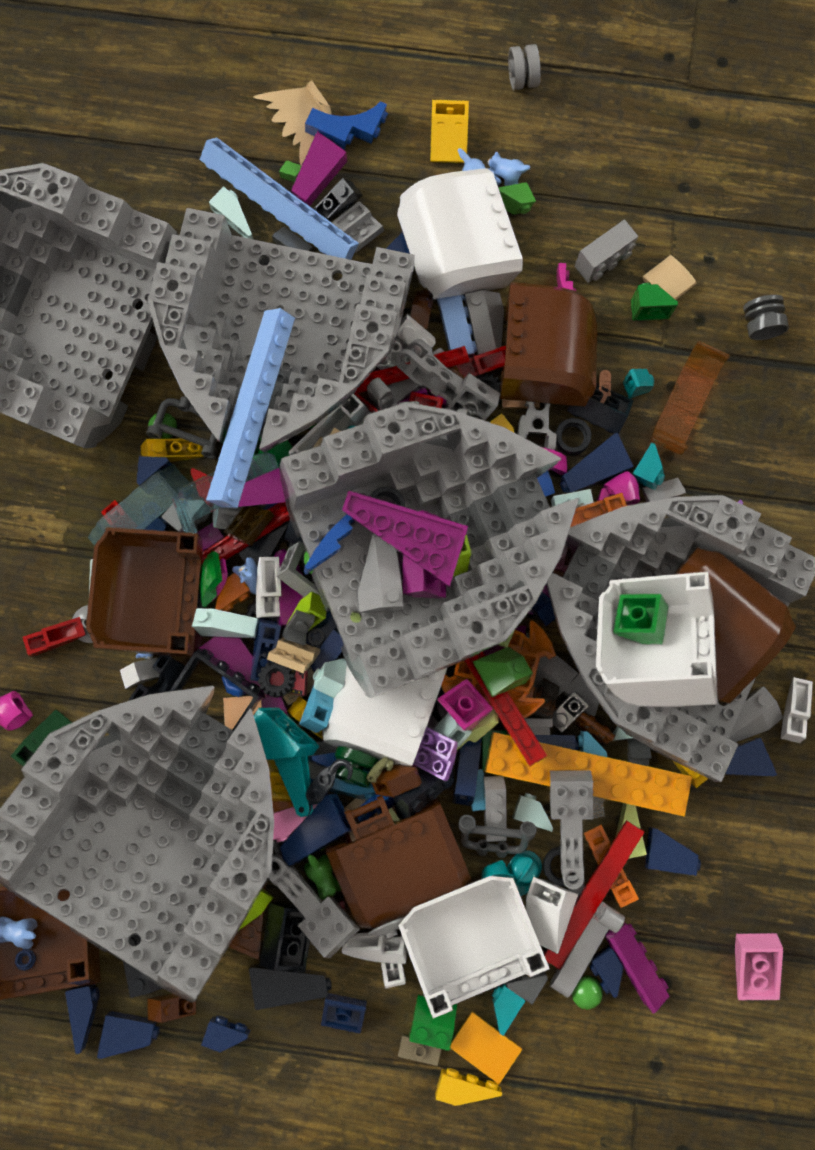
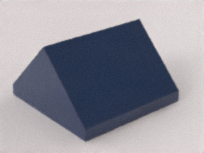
M139 456L137 484L149 494L175 472L176 468L166 457Z
M329 993L325 999L321 1026L360 1034L367 1001Z

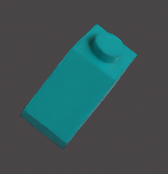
M647 369L629 370L623 380L628 397L631 399L652 390L654 378Z
M651 443L633 472V476L638 483L653 490L663 483L665 475L656 445Z
M505 983L501 987L497 986L492 994L498 1030L502 1036H504L526 1001L508 989Z

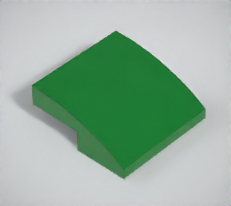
M211 551L201 566L200 595L203 607H206L217 596L216 587L222 581L219 554L215 551Z

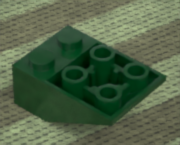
M57 709L54 710L22 741L11 757L24 767L50 733L73 722Z

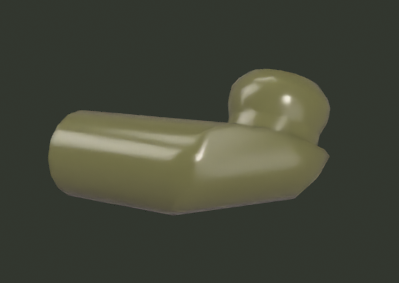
M383 757L370 770L367 775L368 781L376 782L384 768L388 771L393 768L394 761Z

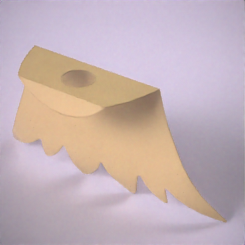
M312 80L308 82L306 87L268 92L254 96L256 99L273 102L267 108L279 109L273 116L272 122H286L282 132L283 137L296 133L293 145L300 142V165L303 164L314 139V136L305 132V122L312 108L331 114L329 104Z

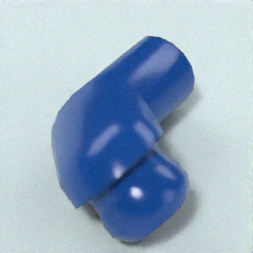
M221 677L228 694L235 697H242V695L246 694L245 691L227 678Z

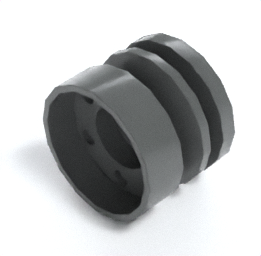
M781 295L758 297L744 305L745 319L749 321L747 330L750 339H770L782 335L789 330L787 316L783 314L786 309Z

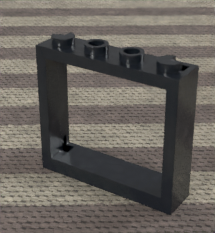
M203 648L196 650L169 692L183 690L202 660L253 697L232 729L235 731L248 710L252 709L253 712L265 693L261 691L260 686L247 681L242 673L230 669L228 663L215 658L210 650Z

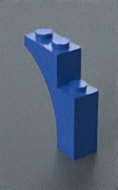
M380 101L372 109L353 116L331 115L312 108L305 122V132L312 136L319 132L343 150H345L347 144H351L354 136L372 144L374 138L377 139L380 134L381 123H385L387 119V104Z

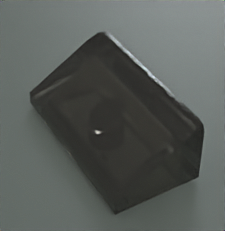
M542 678L536 684L533 698H543L545 703L532 714L533 716L553 718L560 686L545 678Z

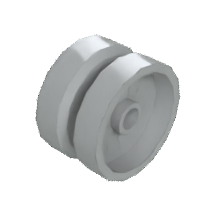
M536 44L526 45L524 51H522L520 46L509 48L508 68L510 84L513 90L523 89L525 83L529 88L539 86L540 57Z

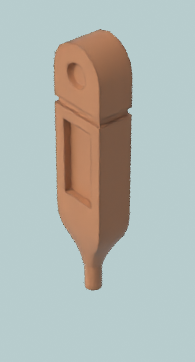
M603 370L598 377L599 386H603L611 391V373L608 370ZM599 387V390L604 394L601 403H604L606 398L611 396V392L608 391L607 393Z

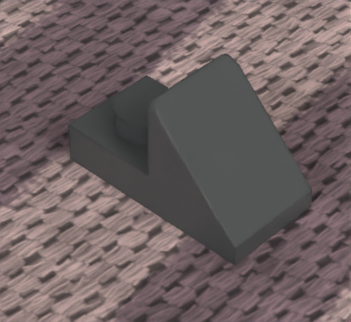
M296 610L282 631V636L288 641L305 645L307 632L313 625L315 616Z
M635 738L627 739L628 762L649 767V758H652L650 748Z

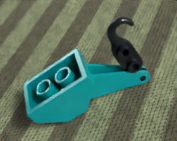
M258 708L253 715L266 760L274 759L295 812L299 817L311 815L313 805L319 804L335 783L336 773L340 766L347 768V780L351 779L353 775L352 765L346 759H338L331 766L320 771L310 784L308 756L314 755L320 745L280 708Z

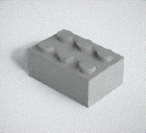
M624 219L583 248L579 253L575 268L587 283L593 279L594 281L598 280L607 269L609 271L617 266V262L621 259L626 260L632 255L638 235Z

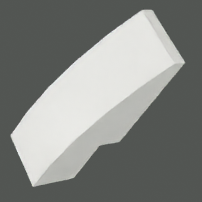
M259 557L256 580V618H275L280 616L279 596H281L280 579L276 577L280 569L279 557Z
M795 677L792 678L784 710L781 739L801 743L806 739L807 720L811 715L813 682Z
M355 933L342 947L343 954L368 961L406 964L408 950L402 936L386 939L385 935L369 936V933Z

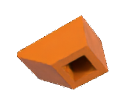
M235 573L227 577L226 583L217 597L215 609L230 612L234 608L233 605L238 602L242 603L250 598V589L245 582L240 583V578Z

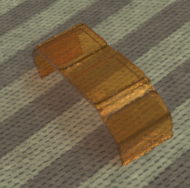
M701 341L696 343L675 383L650 441L677 454L682 455L688 448L686 441L716 377L730 357L729 354Z

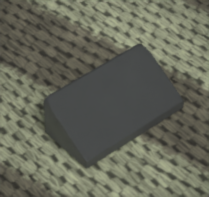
M285 227L272 235L273 242L278 245L306 251L313 249L311 245Z

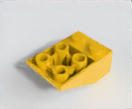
M432 100L430 162L465 163L459 156L458 149L461 148L467 154L469 101Z

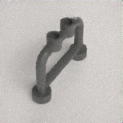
M183 396L180 400L174 398L164 400L158 409L154 424L148 426L146 435L153 439H161L163 432L203 446L201 454L204 457L215 459L218 450L215 448L217 439L213 433L210 440L162 424L169 406L178 407L183 412L189 411L200 417L187 397Z
M470 815L462 816L458 825L461 831L460 842L464 847L476 850L480 856H485L488 851L496 852L499 858H505L507 854L524 852L528 848L529 840L535 837L537 831L535 824L529 821L523 822L520 830L475 825V819ZM469 833L522 838L518 846H510L503 841L498 844H491L484 839L478 842L468 840Z

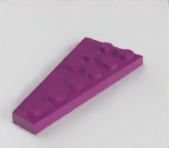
M348 490L342 509L345 514L450 587L468 526Z

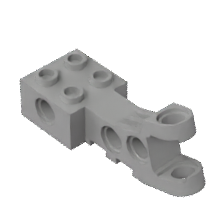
M421 339L414 340L408 345L407 349L402 350L395 358L398 368L420 386L424 385L429 388L435 396L439 395L447 400L445 408H452L454 411H457L459 408L470 409L472 417L485 421L498 406L499 392L470 373L462 379L447 369L432 354V347ZM415 345L421 348V354H417L414 351ZM402 356H407L410 359V364H405Z
M526 401L525 406L528 409L526 414L520 417L517 434L527 439L528 433L544 434V448L555 450L557 435L549 430V407L551 403H543L544 409L539 411L534 407L535 402ZM534 420L542 422L541 429L537 430L533 427Z
M591 770L550 771L551 819H560L561 821L560 852L563 882L569 889H578L584 881L582 819H593ZM579 878V880H578L576 883H570V882H569V881H575V880H577V879Z
M273 854L272 862L279 864V870L272 867L268 879L280 888L305 917L298 925L299 928L324 958H331L360 928L334 898L327 897L322 901L314 889L304 880L299 871L293 865L288 866L283 860L282 854Z

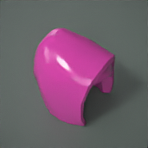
M622 472L604 484V489L607 490L610 496L623 493L627 506L640 502L638 482L630 472Z
M12 691L0 697V726L8 731L18 729L33 717L32 712L18 692Z

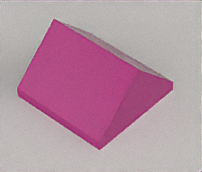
M467 679L438 698L440 704L464 731L472 730L493 710L490 704Z

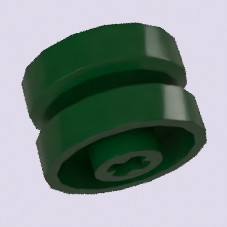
M337 746L334 757L337 760L346 759L349 761L353 768V775L350 780H347L348 770L345 766H340L335 778L350 785L370 788L372 783L368 781L367 775L369 773L365 771L370 772L379 760L366 753Z

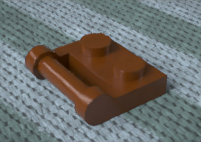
M382 795L378 796L377 800L352 811L351 809L345 811L356 840L394 824ZM381 807L383 813L356 824V817Z

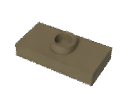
M402 1034L398 1057L438 1066L441 1049L409 1042V1035Z

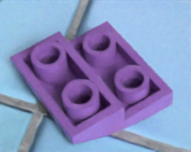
M426 727L413 765L444 781H448L454 765L458 742Z

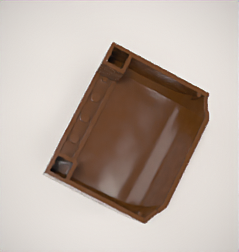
M510 282L505 320L508 321L500 399L585 407L596 390L598 326L594 308L590 301L571 289Z
M106 527V531L94 546L86 628L94 648L118 652L192 657L196 633L192 625L196 608L198 609L203 540L198 533Z
M697 547L673 575L708 572L714 606L717 698L730 704L782 650L794 632L796 624L793 622L786 604L720 552H711Z
M438 798L429 802L420 813L351 843H348L346 836L327 846V856L352 915L360 928L374 930L386 923L406 917L414 907L467 886L472 880Z
M0 887V917H8L14 921L32 918L38 924L33 930L36 938L32 939L33 946L29 948L36 955L35 965L31 969L23 971L15 965L16 955L24 949L15 946L12 942L0 943V1001L101 982L98 947L71 931L68 925L41 908L33 907L7 888ZM63 890L58 894L60 901H66L70 897V892L67 890ZM24 956L22 959L23 964H26L29 961L28 956Z

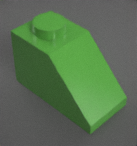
M527 182L498 187L506 211L513 215L528 213L536 202Z

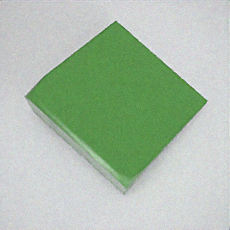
M286 161L279 171L280 178L295 182L302 166Z

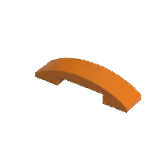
M623 493L576 508L570 527L627 506Z
M602 825L583 833L597 865H599L611 846ZM622 869L610 888L620 908L639 899L630 880L627 879Z

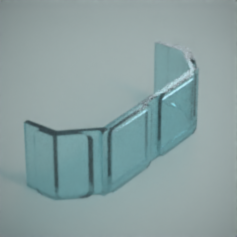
M267 452L253 455L246 481L278 468L275 455ZM215 472L183 486L172 497L184 532L197 533L194 521L220 508V506L206 500Z
M174 465L169 466L148 478L126 499L103 516L96 523L97 525L89 534L88 539L95 546L106 531V527L143 530L177 500L192 493L195 497L198 496L197 491Z

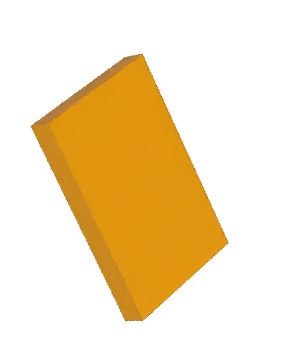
M471 1011L451 1041L450 1046L452 1050L498 1084H500L522 1051L519 1045L507 1036H502L496 1028L473 1011Z

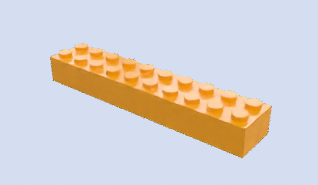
M492 732L484 770L487 773L550 786V771L591 770L593 796L685 817L692 776L545 743H540V745L547 754V757L529 767L511 736Z

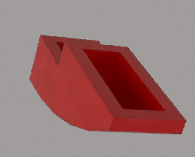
M506 345L469 358V362L455 366L464 377L468 373L477 376L503 367L505 364Z
M80 617L43 628L39 632L23 636L22 638L28 656L33 657L82 638L86 634Z

